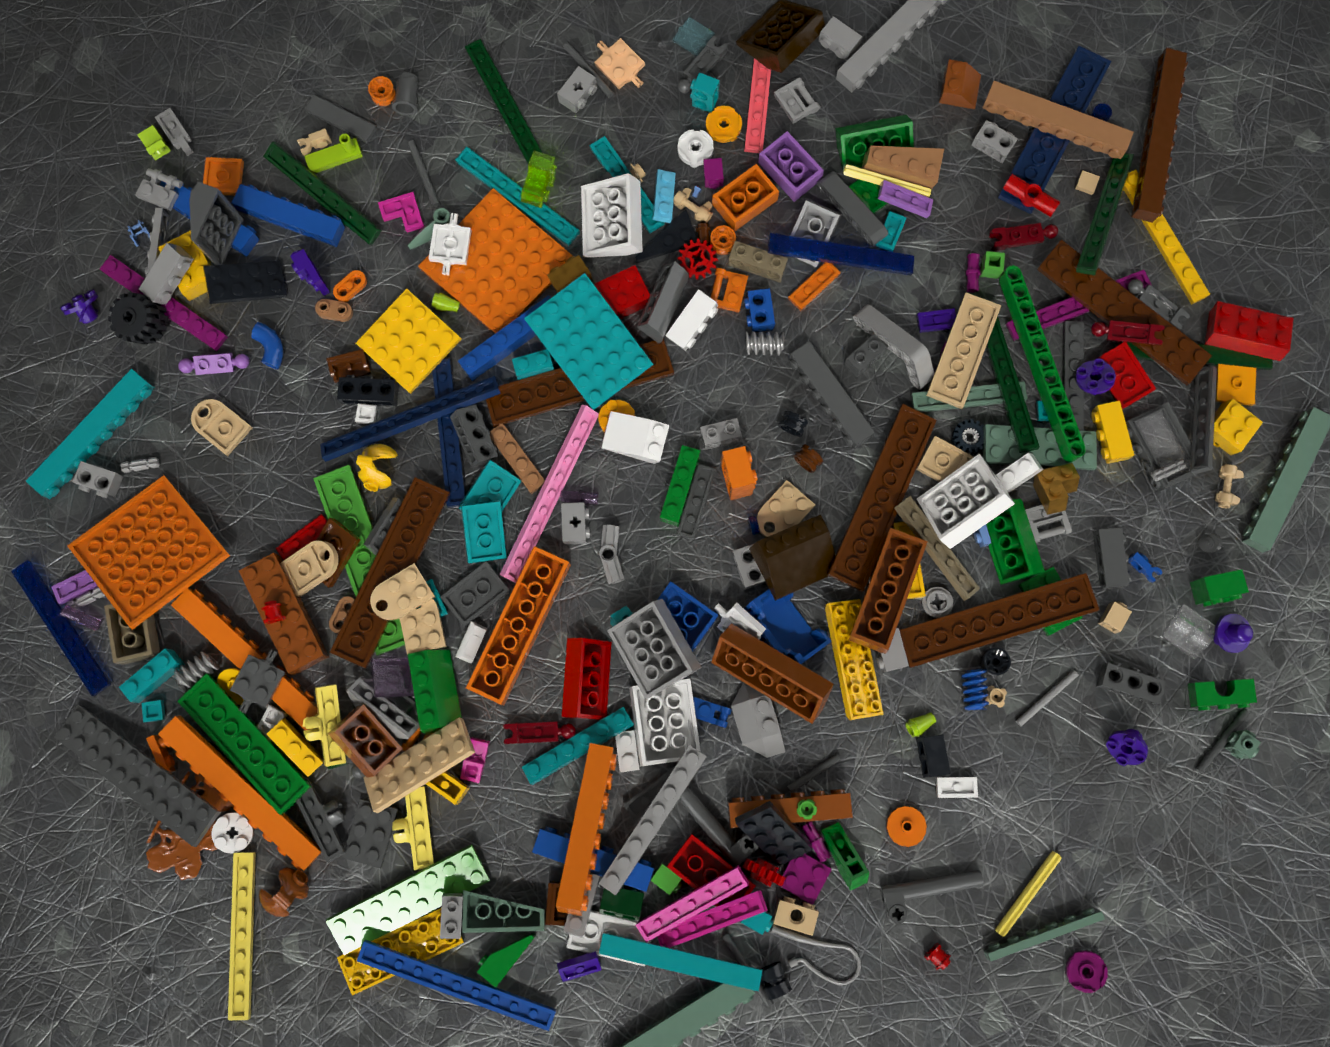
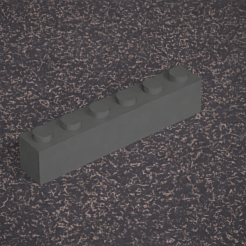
M807 342L792 352L789 358L790 366L793 370L799 372L802 383L810 387L812 390L810 391L811 395L816 401H820L823 412L827 416L830 415L833 419L834 427L837 431L840 430L843 433V439L846 444L855 449L872 438L875 433L811 343Z

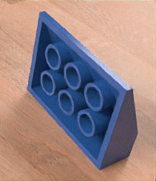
M670 581L657 600L663 599L692 652H694L717 620L718 614Z

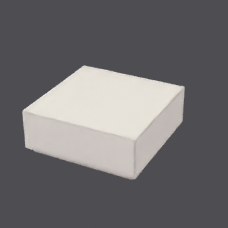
M358 403L355 422L361 424L375 423L377 405Z

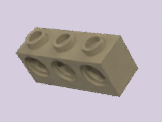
M735 241L729 256L728 266L781 283L788 258Z

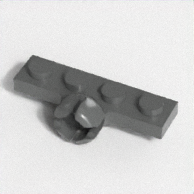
M308 782L312 787L296 802L326 862L330 863L346 853L336 832V826L345 821L346 813L345 811H340L343 806L336 800H332L324 805L312 782Z

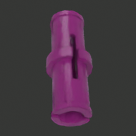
M971 253L967 255V292L975 293L979 291V276L981 275L979 270L980 255Z
M808 821L805 823L806 825L803 824L800 827L807 839L812 843L819 861L824 862L827 860L826 858L829 859L831 857V854L823 843V837L819 836L812 821Z

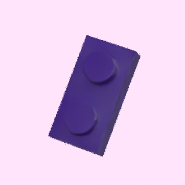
M955 308L917 313L919 333L952 329L956 318Z
M596 951L557 963L563 982L602 970Z

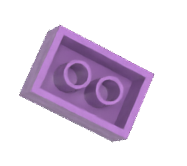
M788 131L759 153V165L793 202L814 187L823 176L824 170Z

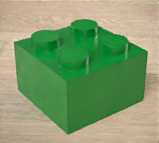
M1243 569L1207 576L1190 582L1195 604H1203L1204 607L1235 601L1243 598L1242 594L1249 592Z

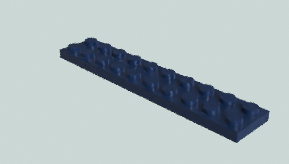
M1078 46L1050 101L1085 113L1111 61ZM1035 128L1010 176L1013 174L1029 184H1037L1043 192L1070 140L1060 139L1054 134L1041 132ZM1002 189L998 199L1029 214L1033 212V206H1024L1021 199ZM1028 193L1030 197L1035 198L1033 194Z

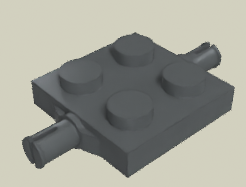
M270 649L266 659H258L248 655L230 691L244 699L239 711L247 713L251 703L268 707L286 673L272 663L278 652Z

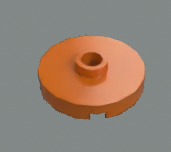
M902 806L896 808L887 818L886 830L893 842L900 846L910 847L917 845L926 834L927 825L925 818L920 811L913 807ZM905 823L910 824L909 830L904 829L903 826Z

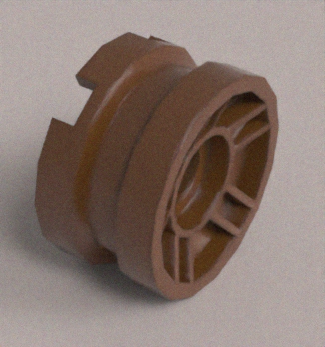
M803 444L800 448L801 451L796 452L793 457L802 468L810 473H814L817 469L816 467L823 463V459L814 449H808L809 446Z

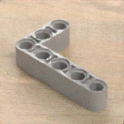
M866 304L853 315V320L861 329L871 336L875 334L890 351L905 361L909 379L917 389H922L933 379L934 370L930 354L921 342L869 304Z

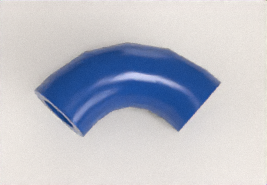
M257 322L253 327L251 337L260 342L264 347V355L261 362L268 367L279 370L284 354L282 341L275 330L263 323Z

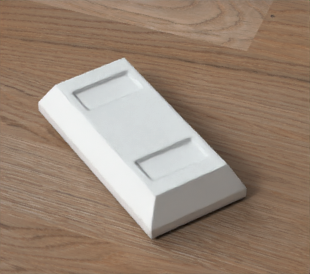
M470 621L455 657L472 664L487 628Z

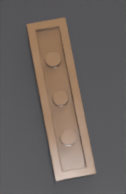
M500 424L491 430V440L528 491L533 494L540 489L545 480L505 425Z

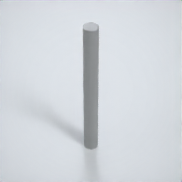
M1072 670L1016 720V723L1020 727L1023 726L1077 678L1079 674Z

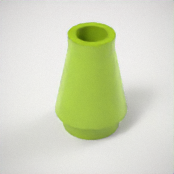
M440 292L439 294H434L431 307L440 311L458 312L460 302Z
M929 712L928 714L909 719L905 726L912 737H919L936 723V718Z

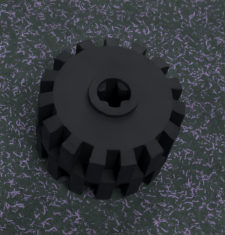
M133 292L120 295L121 299L116 298L113 301L115 306H110L109 311L112 314L108 316V321L112 322L110 328L116 332L115 335L118 338L146 345L148 343H155L156 338H162L163 334L161 332L163 330L166 331L165 321H168V316L164 315L166 312L165 307L159 303L152 302L146 295Z

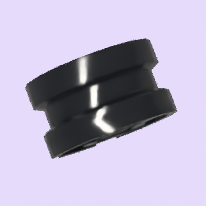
M784 411L783 420H780L778 424L779 428L791 435L801 437L804 433L803 428L807 426L808 420L804 417H799V414L795 412Z
M992 648L983 653L980 664L981 668L986 670V674L998 676L1008 671L1011 659L1005 650ZM994 658L1000 662L996 666L992 663Z

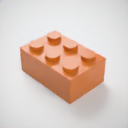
M755 164L712 196V205L735 232L778 201L779 190L760 167Z
M745 446L722 452L721 468L730 501L752 495L756 481H758L755 469L751 470V453L746 451Z

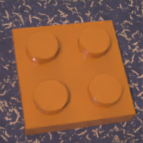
M206 157L203 184L219 189L223 195L235 196L240 184H242L244 161L237 158Z

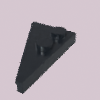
M687 210L683 211L643 249V252L635 256L636 263L685 249L684 244L689 246L690 240L694 243L697 242Z

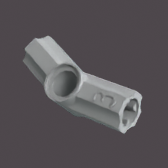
M603 525L601 548L599 551L609 585L625 580L617 556L620 527L615 525ZM607 550L614 553L610 559L603 557L604 552Z

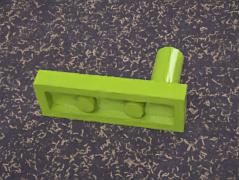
M342 134L339 137V144L305 155L308 169L316 174L363 157L357 139H351L348 134Z

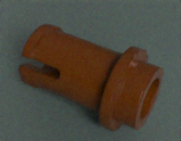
M707 223L698 224V228H696L698 239H700L702 244L707 240V246H709L710 227Z

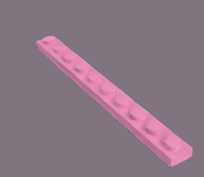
M581 405L502 568L500 575L514 583L517 582L533 547H536L599 414L587 405Z

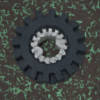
M966 419L960 422L951 435L953 436L951 442H954L953 446L970 455L979 453L984 448V424L980 425V421L974 422V419L969 421ZM966 433H971L973 435V442L965 440L967 437L965 435Z

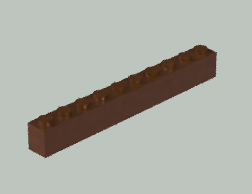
M1167 47L1158 57L1131 214L1132 218L1151 223L1160 217L1164 210L1162 202L1167 192L1165 184L1169 179V173L1167 172L1172 161L1170 154L1175 144L1173 136L1177 130L1176 119L1180 113L1178 106L1183 96L1181 88L1185 82V77L1183 76L1188 65V61H1186L1187 53Z

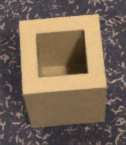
M1112 602L1108 604L1098 624L1114 634L1122 631L1132 611L1128 610L1127 605L1122 602Z

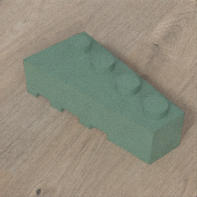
M463 890L462 933L547 931L545 909Z

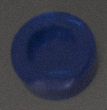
M1103 103L1098 104L1092 112V117L1106 122L1112 115L1111 107Z
M756 516L747 517L751 534H759L760 529Z

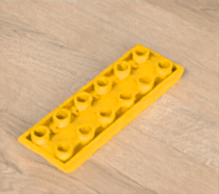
M860 599L827 603L825 607L845 713L849 720L884 715L871 650L868 647L848 640L861 607Z
M441 908L371 941L423 961L464 943L462 936L461 939H440ZM362 946L337 957L352 996L395 976L357 962Z

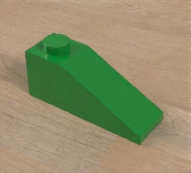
M838 822L821 831L849 890L851 891L868 883L869 871L841 824Z
M532 933L493 952L489 957L485 955L478 963L480 968L477 973L496 988L536 935Z

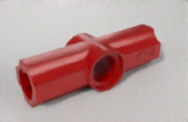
M1013 174L1003 187L1005 191L1021 199L1024 206H1033L1050 217L1060 204V201L1042 192L1039 185L1029 184ZM1028 193L1033 194L1035 198L1030 197Z

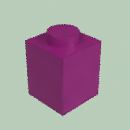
M722 158L703 159L705 188L717 189L723 186Z

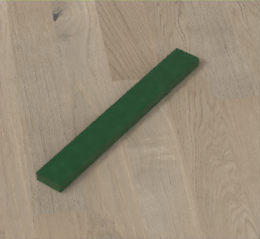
M481 39L464 46L528 166L531 167L545 160L543 152Z
M272 141L263 157L330 213L340 218L342 223L365 242L373 245L382 230L284 148Z
M1125 153L1121 159H1112L1076 268L1077 273L1096 275L1134 154Z
M997 316L986 346L1019 453L1038 450L1040 446Z
M1126 342L1137 359L1154 361L1135 345ZM1198 344L1212 355L1205 365L1216 366L1218 364L1264 370L1273 368L1272 359L1211 345Z

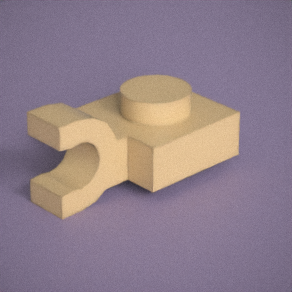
M326 129L309 134V138L297 140L300 146L306 145L305 148L300 149L303 156L309 154L312 147L315 149L324 148L332 143Z

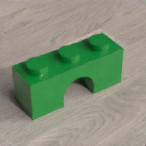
M1254 679L1226 681L1227 692L1224 696L1217 693L1214 681L1187 684L1190 707H1198V711L1211 710L1210 706H1217L1218 709H1231L1230 705L1237 704V708H1248L1250 703H1257Z

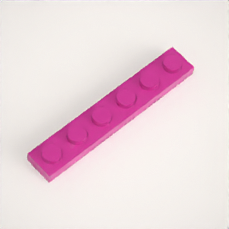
M738 865L638 921L636 927L645 942H648L749 885V882Z
M761 890L697 914L662 933L657 938L660 946L672 948L766 912L768 909Z

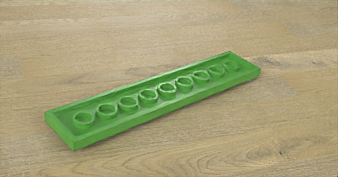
M347 465L313 479L327 518L336 519L361 539L345 566L353 591L357 597L377 555H374L364 545V542L373 530V525L350 465ZM400 618L389 621L375 650L377 656L405 646Z

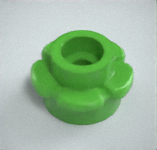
M810 799L801 800L798 803L797 814L809 820L813 815H816L817 807Z

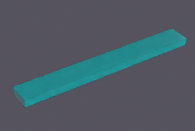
M467 146L455 159L457 164L491 189L494 188L511 204L566 245L570 246L580 234L579 229Z
M603 933L599 954L759 992L762 969L609 933Z

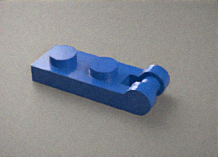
M693 697L696 719L723 728L727 727L728 722L726 721L728 715H731L732 709ZM715 711L721 712L719 719L713 718Z

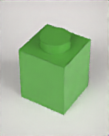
M986 251L981 259L980 277L999 279L1004 271L1005 253Z
M664 863L660 865L650 880L669 895L672 892L676 894L683 884L680 882L681 878Z

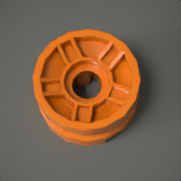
M377 76L368 85L369 94L375 104L387 106L394 100L396 91L391 80L387 77Z
M725 225L716 227L710 236V245H713L712 250L716 251L719 255L731 253L736 241L734 230ZM722 238H725L726 242L722 243L720 242V240H722Z

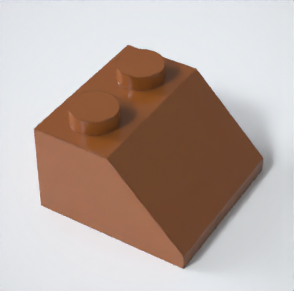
M949 59L944 72L939 103L975 109L981 74L967 62Z

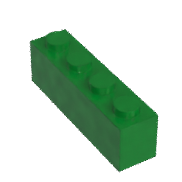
M682 445L660 515L661 522L679 527L701 450Z

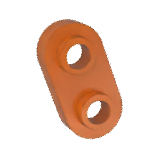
M359 270L350 272L333 288L335 298L341 302L351 300L366 286V276ZM356 280H361L360 283L355 284ZM342 292H347L345 296H341Z

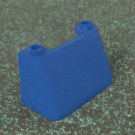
M769 589L752 600L744 609L766 628L761 635L760 640L802 664L827 646L831 639L826 631L819 628L813 631L790 601L793 593L775 601Z

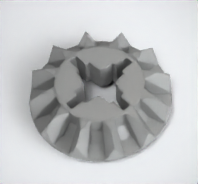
M933 587L925 592L926 596L922 599V606L927 614L931 617L940 618L951 612L953 598L949 591L942 587ZM935 597H938L940 601H945L939 605V611L936 605L930 604L935 600Z

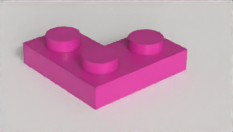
M413 192L378 202L384 222L402 217L407 233L424 227Z

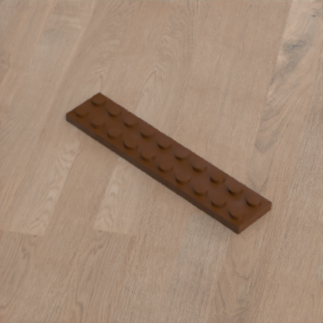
M1061 240L1037 270L1107 325L1112 320L1165 326L1164 330L1154 333L1156 339L1163 341L1162 345L1132 344L1186 386L1189 385L1212 355L1099 268L1096 275L1077 273L1076 268L1081 254Z
M664 338L661 343L652 341L639 345L654 365L621 390L674 375ZM561 368L500 385L501 394L486 399L494 427L586 401Z
M905 404L900 406L828 571V576L861 592L864 591L886 536L896 517L897 511L894 507L901 503L935 426L936 419Z
M414 477L330 653L367 669L390 621L380 618L373 611L370 602L371 594L380 583L414 563L417 565L450 496V492ZM384 600L377 603L379 611H384L388 607V603Z
M1087 573L899 631L909 668L1090 614L1100 609Z

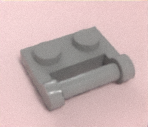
M798 78L774 92V97L793 124L811 113H816L821 108L805 88L802 78ZM794 89H798L809 105L808 107H805Z
M1043 505L1025 510L1036 543L1045 538L1062 533L1066 535L1072 532L1066 511L1047 515ZM1056 521L1061 522L1059 527L1038 532L1037 527Z

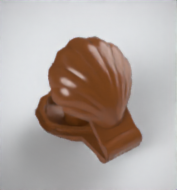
M288 867L279 871L278 876L281 887L276 895H271L263 889L259 893L262 907L276 917H287L289 912L286 909L293 903V900L295 898H307L309 892L308 877L305 872Z

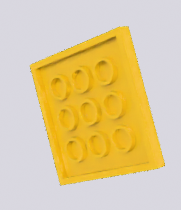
M406 289L356 344L411 394L462 339L415 295Z

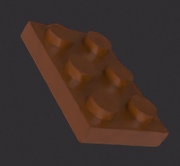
M334 518L328 519L316 540L331 543L338 553L336 571L331 577L322 582L328 588L335 585L361 540ZM326 550L324 553V558L328 560L330 554L329 551Z

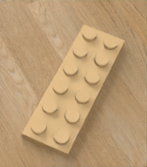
M965 293L926 396L963 409L1001 305Z
M457 718L395 757L374 777H364L373 812H381L475 753L464 719Z

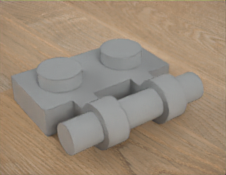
M148 168L146 175L150 176L151 180L143 179L135 196L171 211L179 196L173 190L175 187L181 188L183 182L175 176H167L160 170ZM160 181L165 182V183H166V186H165V187L160 186V185H159Z

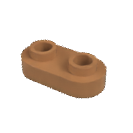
M321 299L316 303L315 311L323 319L347 322L353 317V309L346 302ZM326 305L327 308L325 310H322V307ZM344 308L345 311L340 313V310Z
M346 596L339 600L329 621V627L334 633L339 634L341 628L338 627V622L343 621L344 623L350 611L346 609L347 604L353 605L354 598Z

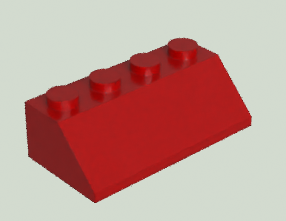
M567 638L562 717L602 720L607 717L612 642L587 638Z

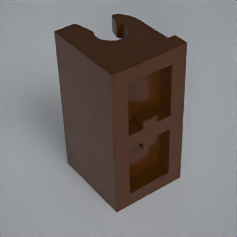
M363 349L326 358L330 375L335 383L339 382V377H345L346 375L360 377L371 374L368 356Z
M550 881L548 884L545 925L565 926L568 913L558 912L556 908L561 882Z

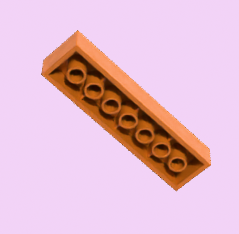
M533 547L466 689L500 705H505L571 567L568 561L540 548Z
M593 743L589 745L556 902L558 912L582 916L583 911H587L589 899L586 893L587 890L591 891L593 875H590L591 870L596 868L597 854H595V849L599 850L601 834H599V829L603 830L605 814L603 809L607 810L609 794L607 790L612 788L613 774H611V770L615 771L617 754H614V747Z

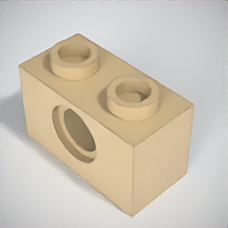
M784 896L783 899L778 898L772 920L773 924L813 936L819 911L814 909L815 905L803 902V905L795 903L796 899ZM795 909L801 911V917L798 920H793L790 916L791 912Z

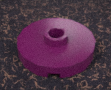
M1080 950L1068 958L1065 965V974L1068 982L1075 989L1083 993H1093L1105 985L1108 978V969L1098 954L1088 950ZM1087 967L1088 973L1084 975L1083 969Z

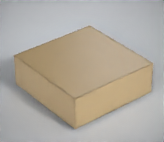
M1082 170L1075 189L1093 195L1100 176Z

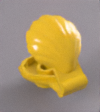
M384 444L370 445L363 450L362 455L359 454L357 456L356 463L361 469L358 471V477L369 491L377 492L378 489H386L392 485L390 477L377 470L373 463L374 460L380 458H396L398 454L390 446Z

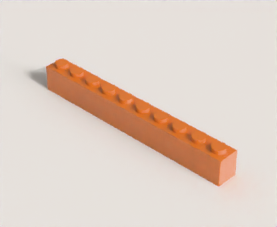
M187 588L171 604L176 611L240 670L248 655L258 659H266L268 654L265 652L262 654L258 650L259 646L251 639L248 641L244 637L245 633L239 627L234 628L230 624L232 621L226 615H220L217 612L218 608L209 601L207 603L203 599L204 595L198 589L192 590ZM277 666V668L285 671L281 666ZM284 675L272 700L304 730H308L306 727H303V720L306 717H312L317 714V704L313 701L315 698L308 691L304 693L299 688L301 686L300 683L294 678L290 680Z
M175 716L158 733L162 737L161 742L165 746L172 747L177 751L175 755L182 761L186 760L191 765L190 769L197 775L201 774L205 778L204 782L209 787H215L220 792L218 795L224 801H230L234 805L233 809L239 815L244 814L249 819L247 822L253 828H259L263 832L262 836L271 843L273 841L278 846L276 849L283 856L288 855L292 859L291 863L298 870H306L319 857L322 852L318 844L285 813L279 815L251 782L183 717Z

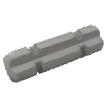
M151 457L149 459L122 462L121 471L128 473L132 472V470L140 471L150 469V467L158 468L160 466L159 459Z
M1182 459L1176 460L1151 472V477L1154 481H1159L1184 469L1186 464Z
M96 587L92 592L88 591L77 597L76 600L69 601L67 607L70 611L75 612L81 606L84 607L96 601V598L100 599L105 595L99 587Z

